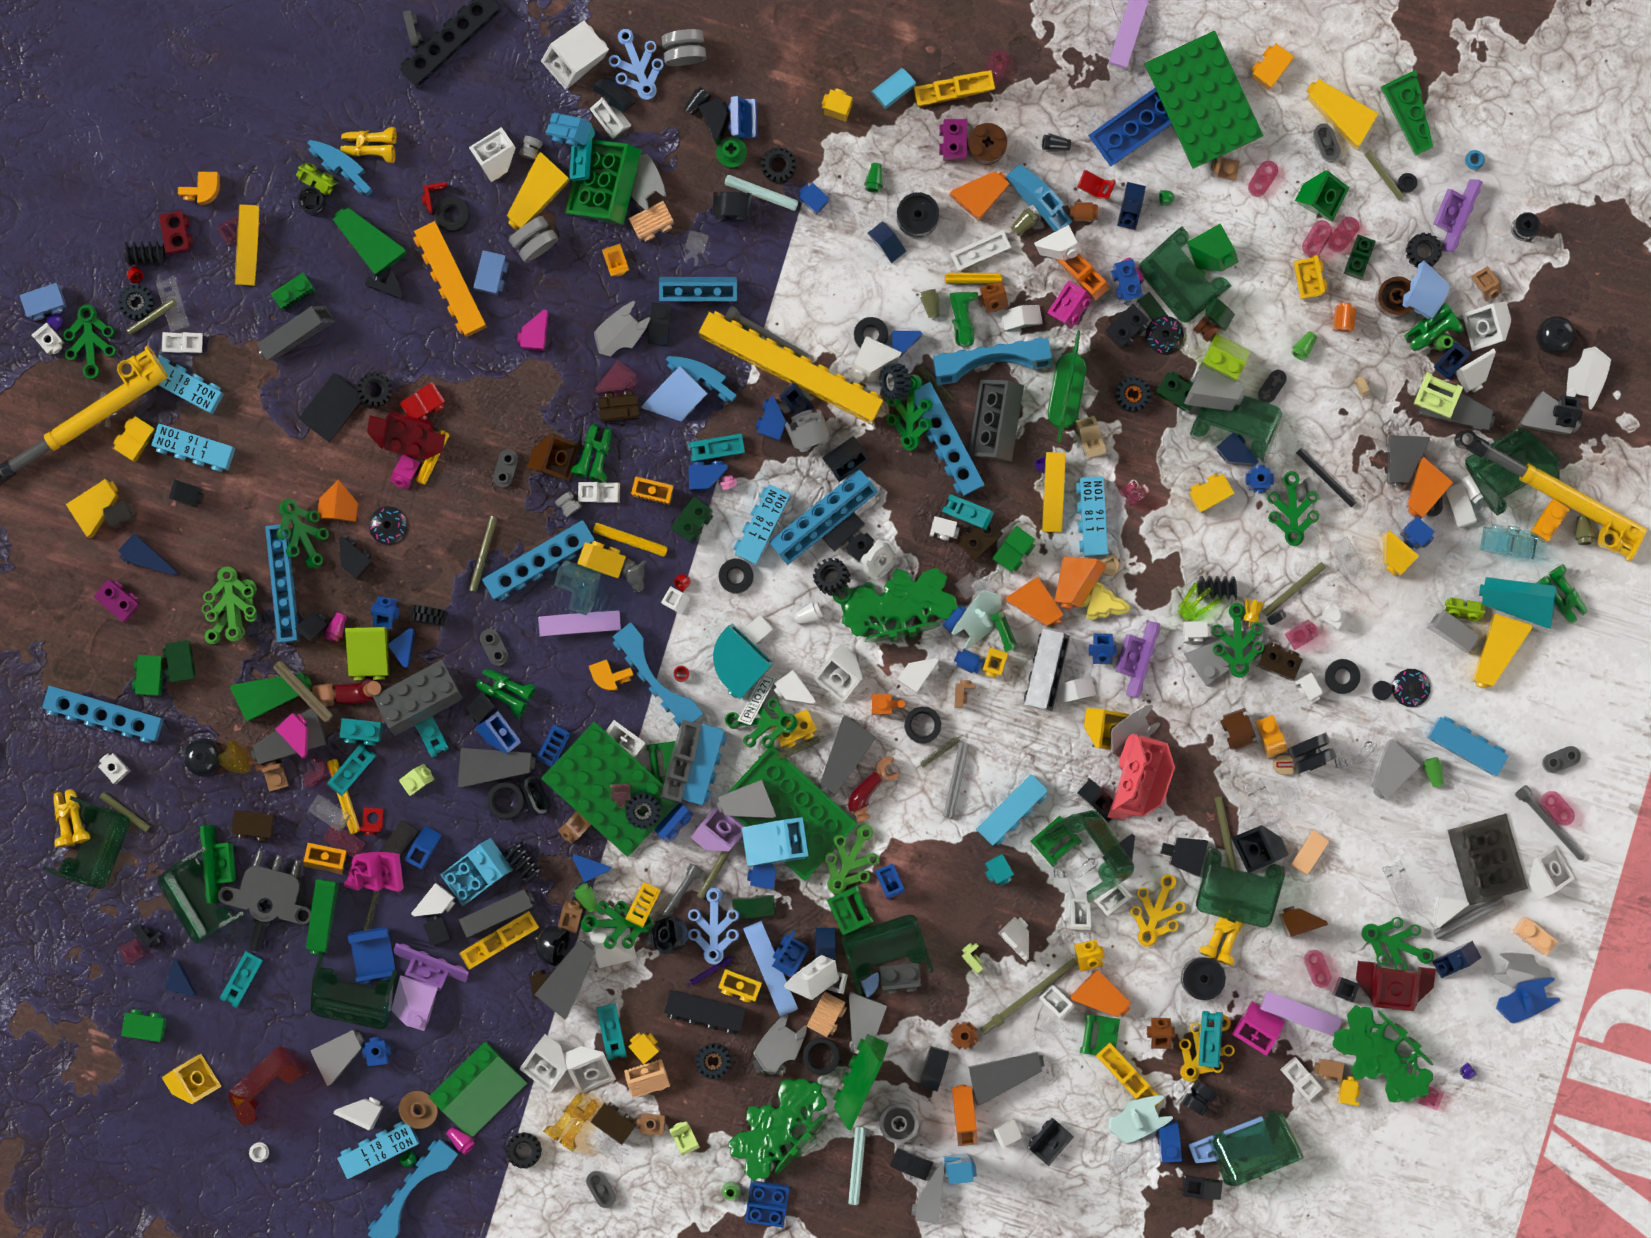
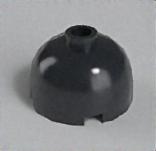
M1553 316L1547 318L1539 325L1536 340L1539 347L1545 353L1561 355L1573 347L1576 340V330L1568 319L1561 316Z
M199 738L192 741L186 747L184 763L192 774L199 777H209L215 774L221 767L223 751L215 741L208 738Z
M672 915L658 917L654 921L656 923L654 929L651 928L650 941L654 950H658L660 954L668 955L676 954L684 949L689 938L687 925L680 918Z
M549 926L542 930L541 933H538L534 939V944H536L535 950L540 960L552 966H557L564 958L561 955L563 949L567 950L569 947L570 932L562 927Z

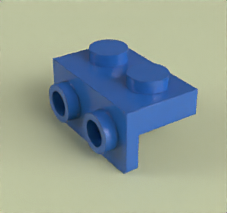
M738 96L730 97L731 103H729L728 109L731 114V122H729L731 135L738 139L756 138L758 136L757 100H744Z
M1130 259L1115 263L1113 266L1114 270H1111L1113 281H1117L1118 284L1116 289L1118 300L1122 299L1123 304L1131 302L1132 299L1142 297L1143 292L1134 260Z
M679 803L654 831L669 844L670 841L677 837L682 827L690 822L694 814L682 803Z
M792 930L790 936L787 934L784 936L780 943L783 946L782 949L778 947L773 955V958L776 960L772 967L789 977L795 974L810 948L793 938L796 933L794 930Z

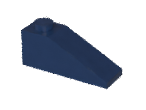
M134 533L118 550L122 554L120 558L128 565L131 562L137 566L174 576L180 574Z

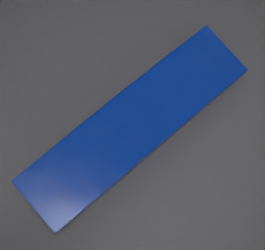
M1154 88L1088 136L1111 167L1169 128L1172 124Z

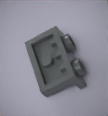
M919 962L880 966L882 990H886V994L898 993V989L906 988V992L918 991L917 987H921Z

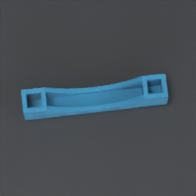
M1035 338L1031 341L997 344L987 348L978 347L968 351L959 350L949 354L940 353L933 356L937 385L956 383L972 369L989 363H1015L1032 370L1052 367V355L1048 338Z
M631 622L612 636L615 639L612 643L618 651L623 650L626 653L625 660L631 667L635 665L639 670L637 675L643 682L646 680L649 682L651 687L648 689L655 698L659 695L663 700L661 705L666 712L671 711L675 715L673 720L679 728L683 720L694 723L704 715L691 698L682 697L669 691L655 679L645 659L644 638Z
M442 1139L438 1142L434 1140L428 1148L430 1153L427 1157L422 1156L416 1164L417 1170L414 1173L410 1172L404 1179V1182H406L405 1186L402 1189L398 1188L392 1195L394 1198L393 1202L390 1205L386 1203L380 1211L382 1214L378 1221L374 1219L368 1229L371 1231L368 1233V1236L371 1238H396L400 1232L402 1209L410 1192L424 1178L436 1172L447 1170L459 1152Z
M967 1153L944 1156L946 1177L949 1179V1185L974 1182L973 1177H976L977 1173L972 1157L969 1158Z

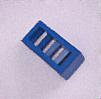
M553 725L536 759L552 767L559 759L571 733ZM556 732L564 736V739L561 740L557 738L556 736H554V733ZM551 739L561 744L560 747L550 743ZM547 746L557 750V753L554 754L547 750ZM546 753L554 758L553 761L543 757V754Z

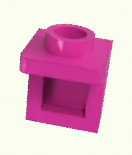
M402 455L393 470L391 482L400 488L408 490L411 480L420 466V462Z

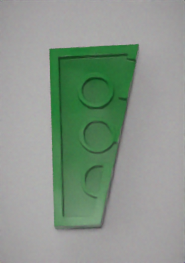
M1416 70L1381 86L1380 88L1413 154L1417 156L1433 148Z

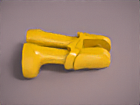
M389 127L383 132L369 133V130L343 133L341 140L355 141L356 146H341L340 151L348 156L355 157L378 155L382 156L387 163H394L395 147L393 145H367L369 142L395 144L397 137L396 128Z
M73 789L65 791L66 804L61 792L54 793V816H56V822L59 821L61 836L55 839V848L73 846L75 843H84L91 840L90 834L83 827L79 815V802ZM70 817H71L72 824H73V830H74V834H73V835H72L71 828H70V824H69V821H68V818H70Z
M1226 906L1221 912L1218 921L1214 924L1215 927L1212 930L1215 931L1207 945L1200 947L1199 953L1215 959L1221 938L1224 933L1228 932L1216 961L1233 966L1234 958L1231 955L1234 941L1243 927L1245 914L1239 911L1234 919V923L1228 921L1232 907Z

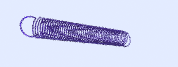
M728 956V958L723 959L720 965L719 963L711 966L712 969L709 968L705 972L700 973V975L695 976L696 979H690V983L692 985L700 983L697 981L706 979L705 977L711 976L709 974L723 969L721 967L727 966L725 964L732 963L730 962V957Z

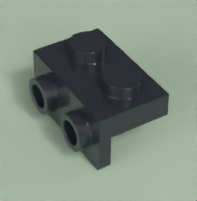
M1051 1118L1043 1124L1042 1130L1038 1135L1030 1139L1027 1148L1047 1166H1050L1074 1136L1054 1118Z

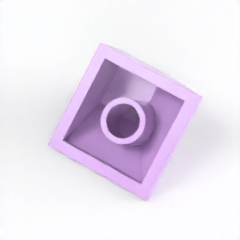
M716 806L690 838L705 850L730 851L743 836L742 827L745 826L734 816H725L724 812L720 813Z
M400 976L391 1010L406 1026L424 1031L430 1020L438 987Z

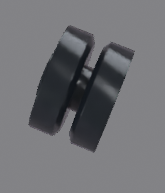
M913 192L900 201L897 208V224L906 236L924 238L936 229L939 221V208L936 201L930 195L922 192ZM916 212H919L921 217L917 218L914 215H916Z
M1326 732L1287 749L1291 758L1295 759L1302 755L1304 756V759L1294 764L1298 774L1307 770L1317 769L1326 765V762L1337 758L1333 748L1323 751L1320 749L1330 742Z
M1197 957L1185 964L1181 971L1180 980L1183 989L1188 995L1199 1000H1210L1222 992L1225 987L1226 976L1222 966L1214 959ZM1202 975H1205L1207 978L1206 982H1201L1200 977Z

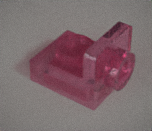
M1307 619L1286 632L1285 636L1293 649L1296 650L1316 638L1318 630L1315 624Z
M312 758L310 760L317 770L314 771L312 769L304 775L305 779L302 783L306 788H310L327 775L325 771L327 767L321 759L317 761L316 758Z

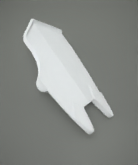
M1597 347L1584 349L1580 361L1574 367L1569 368L1566 396L1575 397L1576 394L1588 396L1589 409L1591 410L1604 386L1611 359Z

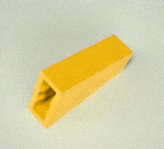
M1319 78L1316 83L1311 82L1306 91L1309 93L1306 99L1357 150L1379 113Z
M541 152L533 163L507 214L510 220L508 224L515 230L520 229L535 219L570 182L569 178Z
M1496 613L1492 615L1472 678V682H1475L1477 687L1487 689V687L1494 686L1531 631L1533 625Z

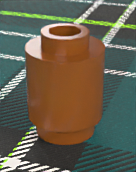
M1074 202V206L1070 205V217H1073V221L1092 222V220H1097L1098 205L1093 204V202Z

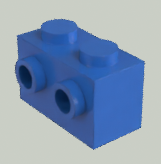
M1415 517L1399 535L1405 539L1404 543L1408 547L1419 549L1420 547H1427L1434 539L1432 535L1435 531L1419 517Z

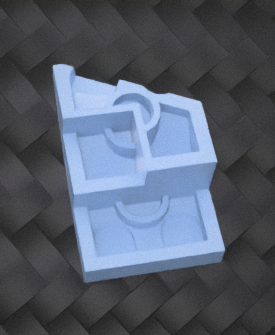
M1422 261L1418 264L1417 276L1411 279L1410 291L1404 294L1403 306L1406 308L1411 306L1416 313L1432 319L1445 301L1450 284L1425 261Z
M679 366L641 407L682 422L708 393Z

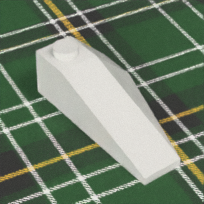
M1014 917L998 934L1024 961H1027L1029 959V931L1026 929L1028 924L1021 917L1019 919Z

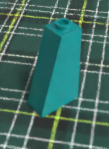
M1486 577L1484 585H1480L1479 596H1483V605L1551 629L1556 586Z

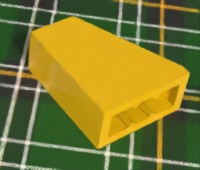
M104 479L66 504L88 538H92L119 498L116 493L119 490L113 481L109 482Z

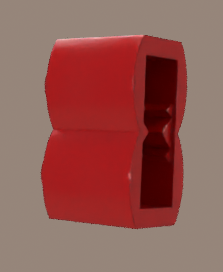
M431 382L403 400L400 405L408 416L426 421L428 414L431 412L436 414L444 409L443 405L446 401L435 384Z

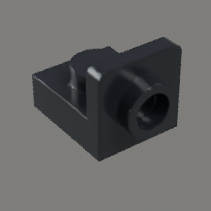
M137 924L131 929L146 947L152 946L154 948L162 941L161 937L164 935L162 932H158L151 938V931L146 925L141 926V924Z

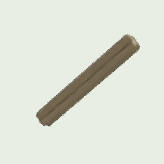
M278 661L274 665L275 671L324 722L332 718L333 715L282 661Z

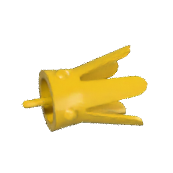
M1245 598L1243 621L1249 622V628L1251 627V622L1259 621V614L1265 601L1257 603V600L1254 599L1251 605V600Z

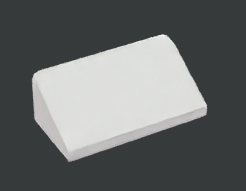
M602 97L590 110L610 137L615 139L631 127V124L621 111L608 105L609 98Z

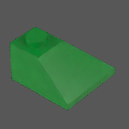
M1325 170L1303 183L1295 201L1306 210L1333 222L1350 187L1331 172Z
M1221 224L1186 242L1194 266L1199 269L1224 271L1239 262L1236 251Z

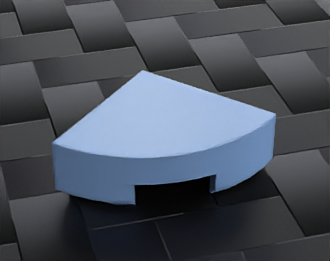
M878 972L860 979L867 998L878 987Z

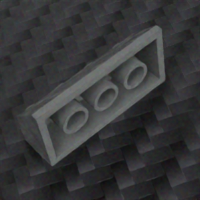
M980 379L968 452L969 456L1012 462L1024 385L1007 380Z

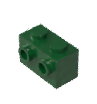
M1174 371L1172 373L1167 372L1155 394L1189 413L1193 406L1186 405L1184 402L1193 382L1189 381L1187 383L1183 381V377Z
M693 496L671 529L690 543L692 540L697 541L702 534L700 529L704 524L708 525L713 519V510Z
M191 641L165 643L163 657L168 662V667L165 668L167 679H170L171 683L196 680Z

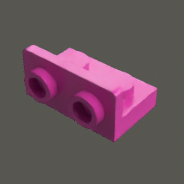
M1068 281L1047 313L1064 323L1069 329H1072L1079 322L1083 311L1089 307L1092 297L1086 290Z

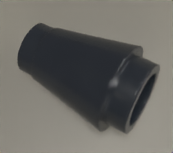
M700 86L698 89H695L684 109L693 116L699 111L698 106L709 102L712 96Z
M1051 133L1043 135L1042 150H1046V152L1070 151L1071 139Z

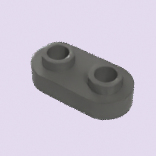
M406 10L403 11L413 49L419 47V43L423 41L420 31L416 32L415 24H418L416 13Z
M1319 124L1314 129L1313 137L1321 157L1328 162L1335 161L1339 157L1341 149L1333 129L1328 124ZM1321 131L1325 132L1326 137H1321L1319 133ZM1331 149L1333 155H1328L1327 150Z
M504 450L499 455L493 481L500 488H507L512 484L519 462L518 455L513 450ZM511 456V462H505V457ZM501 474L506 475L505 481L499 480Z
M493 629L484 630L480 635V642L490 662L496 666L506 664L509 655L499 634ZM488 635L493 636L492 642L486 641ZM498 652L502 654V658L499 660L495 659V654Z
M1568 746L1547 754L1542 760V766L1545 771L1555 773L1576 765L1581 759V753L1578 748ZM1570 752L1574 753L1572 760L1568 758ZM1552 759L1556 761V766L1554 767L1550 765Z
M592 1171L587 1176V1186L597 1204L602 1208H609L615 1203L616 1194L604 1173ZM594 1177L600 1178L599 1184L593 1182ZM604 1194H608L610 1196L609 1201L603 1200Z

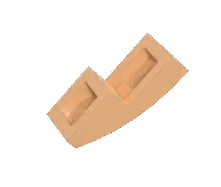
M1313 830L1290 865L1307 876L1329 843V840Z

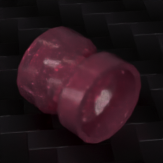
M1132 481L1119 491L1121 496L1127 499V504L1130 507L1146 496L1143 491H1139L1135 481Z

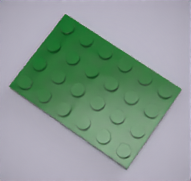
M1215 30L1144 63L1192 169L1264 136Z
M595 721L541 777L547 785L627 857L677 805V803L660 799L664 784ZM639 792H647L650 795H654L661 806L659 820L648 829L635 828L626 818V804L629 798H632L634 794H639ZM643 805L641 809H637L638 813L643 816L646 812H649L648 808Z
M773 746L761 755L727 793L762 780L776 817L734 816L745 827L803 817L808 857L784 863L801 879L806 881L823 863L824 855L827 852H833L837 847L833 843L834 837L836 835L846 837L856 827L857 823L787 758L784 759L780 755L777 756V753L780 754V752ZM838 838L837 844H840L843 841V839Z

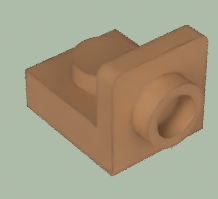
M1221 156L1216 158V160H1212L1210 171H1214L1213 177L1236 181L1240 161L1222 158Z
M1488 266L1471 276L1485 301L1496 298L1502 292L1499 280Z
M960 680V684H955L954 708H963V704H967V692H964V689H976V684H972L970 680Z
M277 761L265 764L266 768L261 769L265 775L269 792L289 786L283 764H277Z
M576 811L558 829V832L566 841L572 844L591 824Z
M565 900L558 927L576 934L584 906L575 900Z

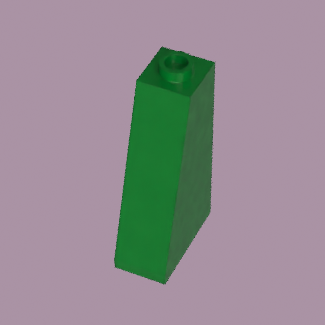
M343 208L334 215L333 221L375 276L378 277L407 255L403 247L351 209Z
M303 673L294 674L311 692L310 687L313 684L309 676H304ZM281 676L229 686L247 722L300 697Z
M316 879L306 949L311 950V954L322 955V952L328 951L340 882Z

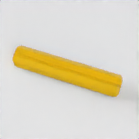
M945 273V283L993 284L1002 281L1001 273Z
M440 430L439 433L445 435V446L449 434L443 430ZM441 453L424 461L416 478L417 482L423 485L426 484Z

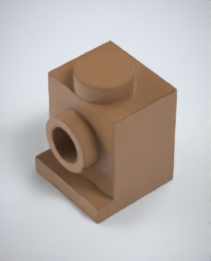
M1319 1058L1318 1062L1314 1064L1313 1073L1321 1075V1079L1333 1081V1077H1336L1335 1081L1342 1082L1344 1063Z
M642 1113L641 1117H637L636 1129H640L641 1134L664 1135L665 1115ZM648 1121L654 1122L653 1128L647 1127Z

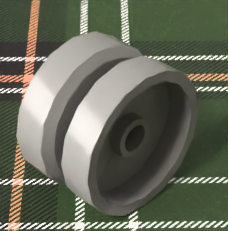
M678 30L661 36L662 46L667 49L664 53L665 65L684 66L707 59L705 48L700 46L704 43L702 30Z
M543 216L531 220L509 238V242L514 249H521L519 256L524 263H528L541 256L559 240L553 230H547L549 224Z

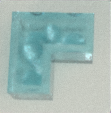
M1492 524V527H1483L1480 550L1495 554H1506L1516 558L1534 559L1538 536L1530 534L1531 531L1508 525L1507 529L1497 524Z
M565 561L558 568L554 586L572 592L569 610L587 615L594 607L602 573Z

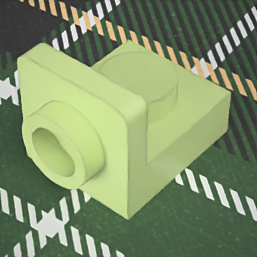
M969 943L962 950L964 954L961 957L978 974L983 969L981 967L983 962L976 954L972 956L971 953L979 945L977 943L974 945Z

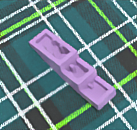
M1128 0L1108 64L1127 69L1149 0Z
M619 611L538 617L540 636L621 630Z
M1266 991L1260 1008L1266 1012L1334 1036V1032L1339 1030L1342 1018Z

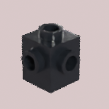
M1561 395L1558 405H1555L1553 409L1556 425L1576 427L1577 421H1581L1583 412L1580 398Z
M860 532L858 535L854 533L847 540L849 544L844 550L859 563L862 556L868 553L874 546L873 542L875 540L867 532L865 534ZM861 543L864 544L865 547L863 549H859L857 545Z

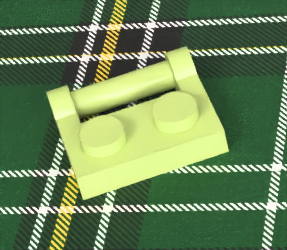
M1426 372L1413 404L1450 419L1463 386L1458 384L1455 386ZM1430 383L1452 392V398L1427 388L1428 384Z

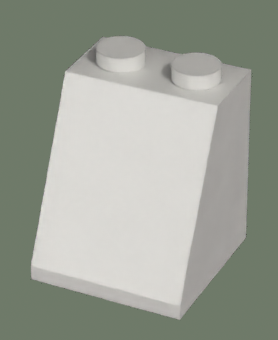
M582 21L552 42L541 62L566 90L604 59L609 49L606 43L595 34L593 28L585 21Z

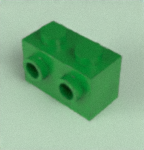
M138 655V659L134 661V671H137L136 679H133L132 689L135 690L137 695L162 696L164 657Z
M137 1009L125 1012L121 1036L156 1042L163 1041L167 1018L162 1017V1013L150 1012V1015L142 1014V1010Z

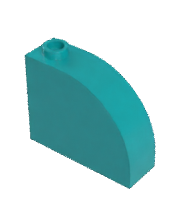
M733 623L724 629L715 643L713 651L715 671L721 682L729 689V694L739 700L775 664Z

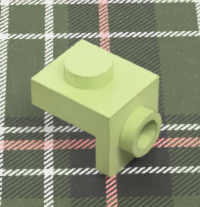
M422 764L414 768L399 781L408 795L411 796L426 784L432 782L434 777L426 765Z
M687 1121L677 1123L669 1130L682 1156L700 1148Z

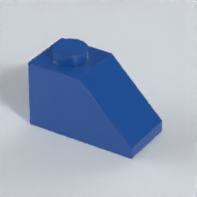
M498 711L475 727L487 744L506 754L521 743Z
M1170 1121L1158 1129L1160 1161L1162 1163L1182 1161L1178 1121Z

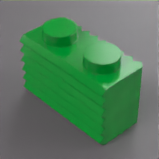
M301 273L272 292L271 295L282 311L286 312V309H289V307L296 305V303L305 299L306 296L308 297L309 294L312 295V292H315V288L307 276Z

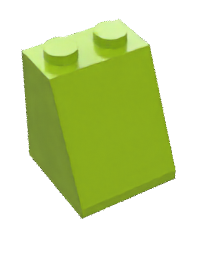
M1216 333L1199 369L1205 366L1236 382L1247 362L1250 350Z
M385 627L345 628L348 676L354 677L355 681L365 680V677H373V680H385V676H390L389 646L387 645L389 644V629Z

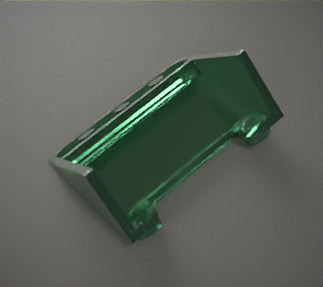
M1181 226L1141 261L1139 270L1144 275L1143 278L1176 318L1183 323H1187L1203 312L1207 304L1213 301L1214 297L1219 299L1232 285L1223 277H1217L1210 283L1206 280L1181 249L1187 244L1186 242L1189 239L1187 231Z
M1244 395L1240 405H1235L1232 411L1201 407L1190 431V436L1196 440L1197 437L1205 436L1209 432L1210 426H1214L1253 439L1250 447L1251 452L1255 457L1260 458L1261 463L1265 464L1282 419V412L1275 405Z
M1517 429L1490 444L1493 448L1522 464L1527 465L1529 463L1535 466L1536 469L1538 468L1559 480L1560 459L1528 430ZM1472 454L1465 460L1466 469L1489 508L1497 516L1507 509V503L1503 498L1527 485L1519 480L1520 476L1484 456L1480 458Z
M1208 847L1196 898L1197 909L1203 913L1264 928L1272 923L1285 878L1284 866L1272 864L1267 867L1264 876L1233 870L1229 867L1221 866L1222 854L1219 850Z

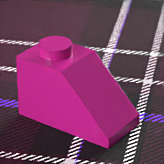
M542 310L522 327V332H518L517 344H520L521 349L545 351L548 323L547 310Z
M292 713L275 730L302 758H305L308 750V727L305 725L307 721L302 715Z

